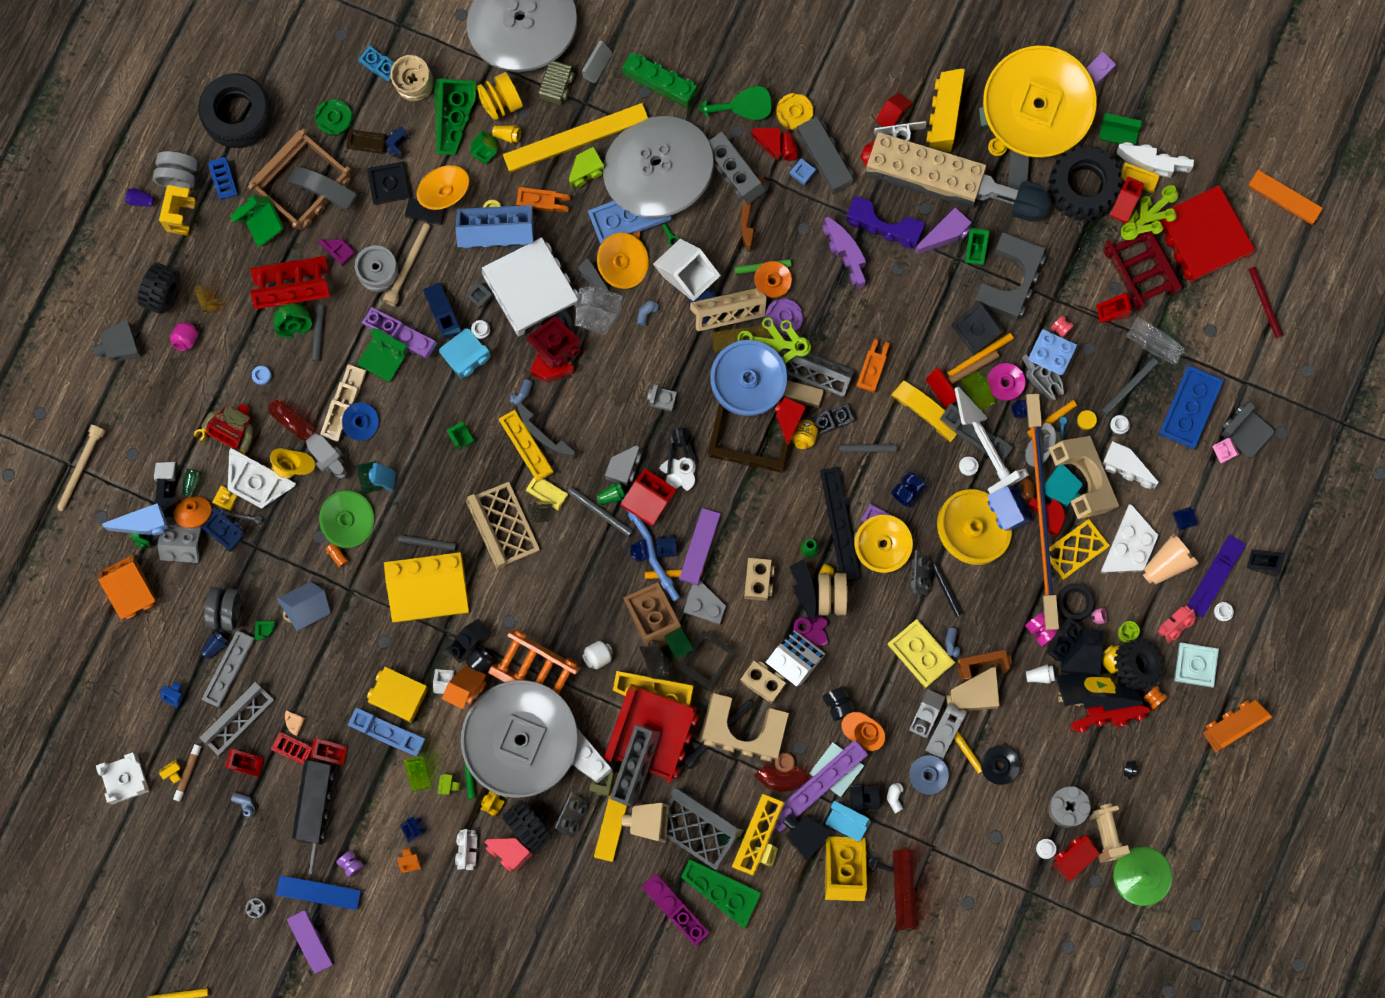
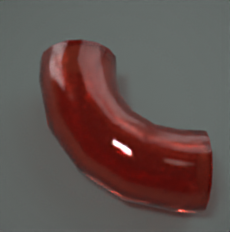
M276 399L269 404V414L287 430L303 441L311 437L314 432V425L295 412L284 401Z
M768 763L754 775L765 787L779 792L793 791L809 781L797 765L788 772H778Z

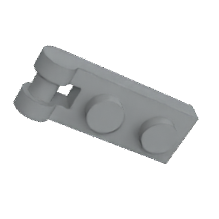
M951 703L948 704L925 751L941 759L944 758L967 713L963 709L961 711L956 709L955 705ZM950 714L957 717L956 721L949 718Z

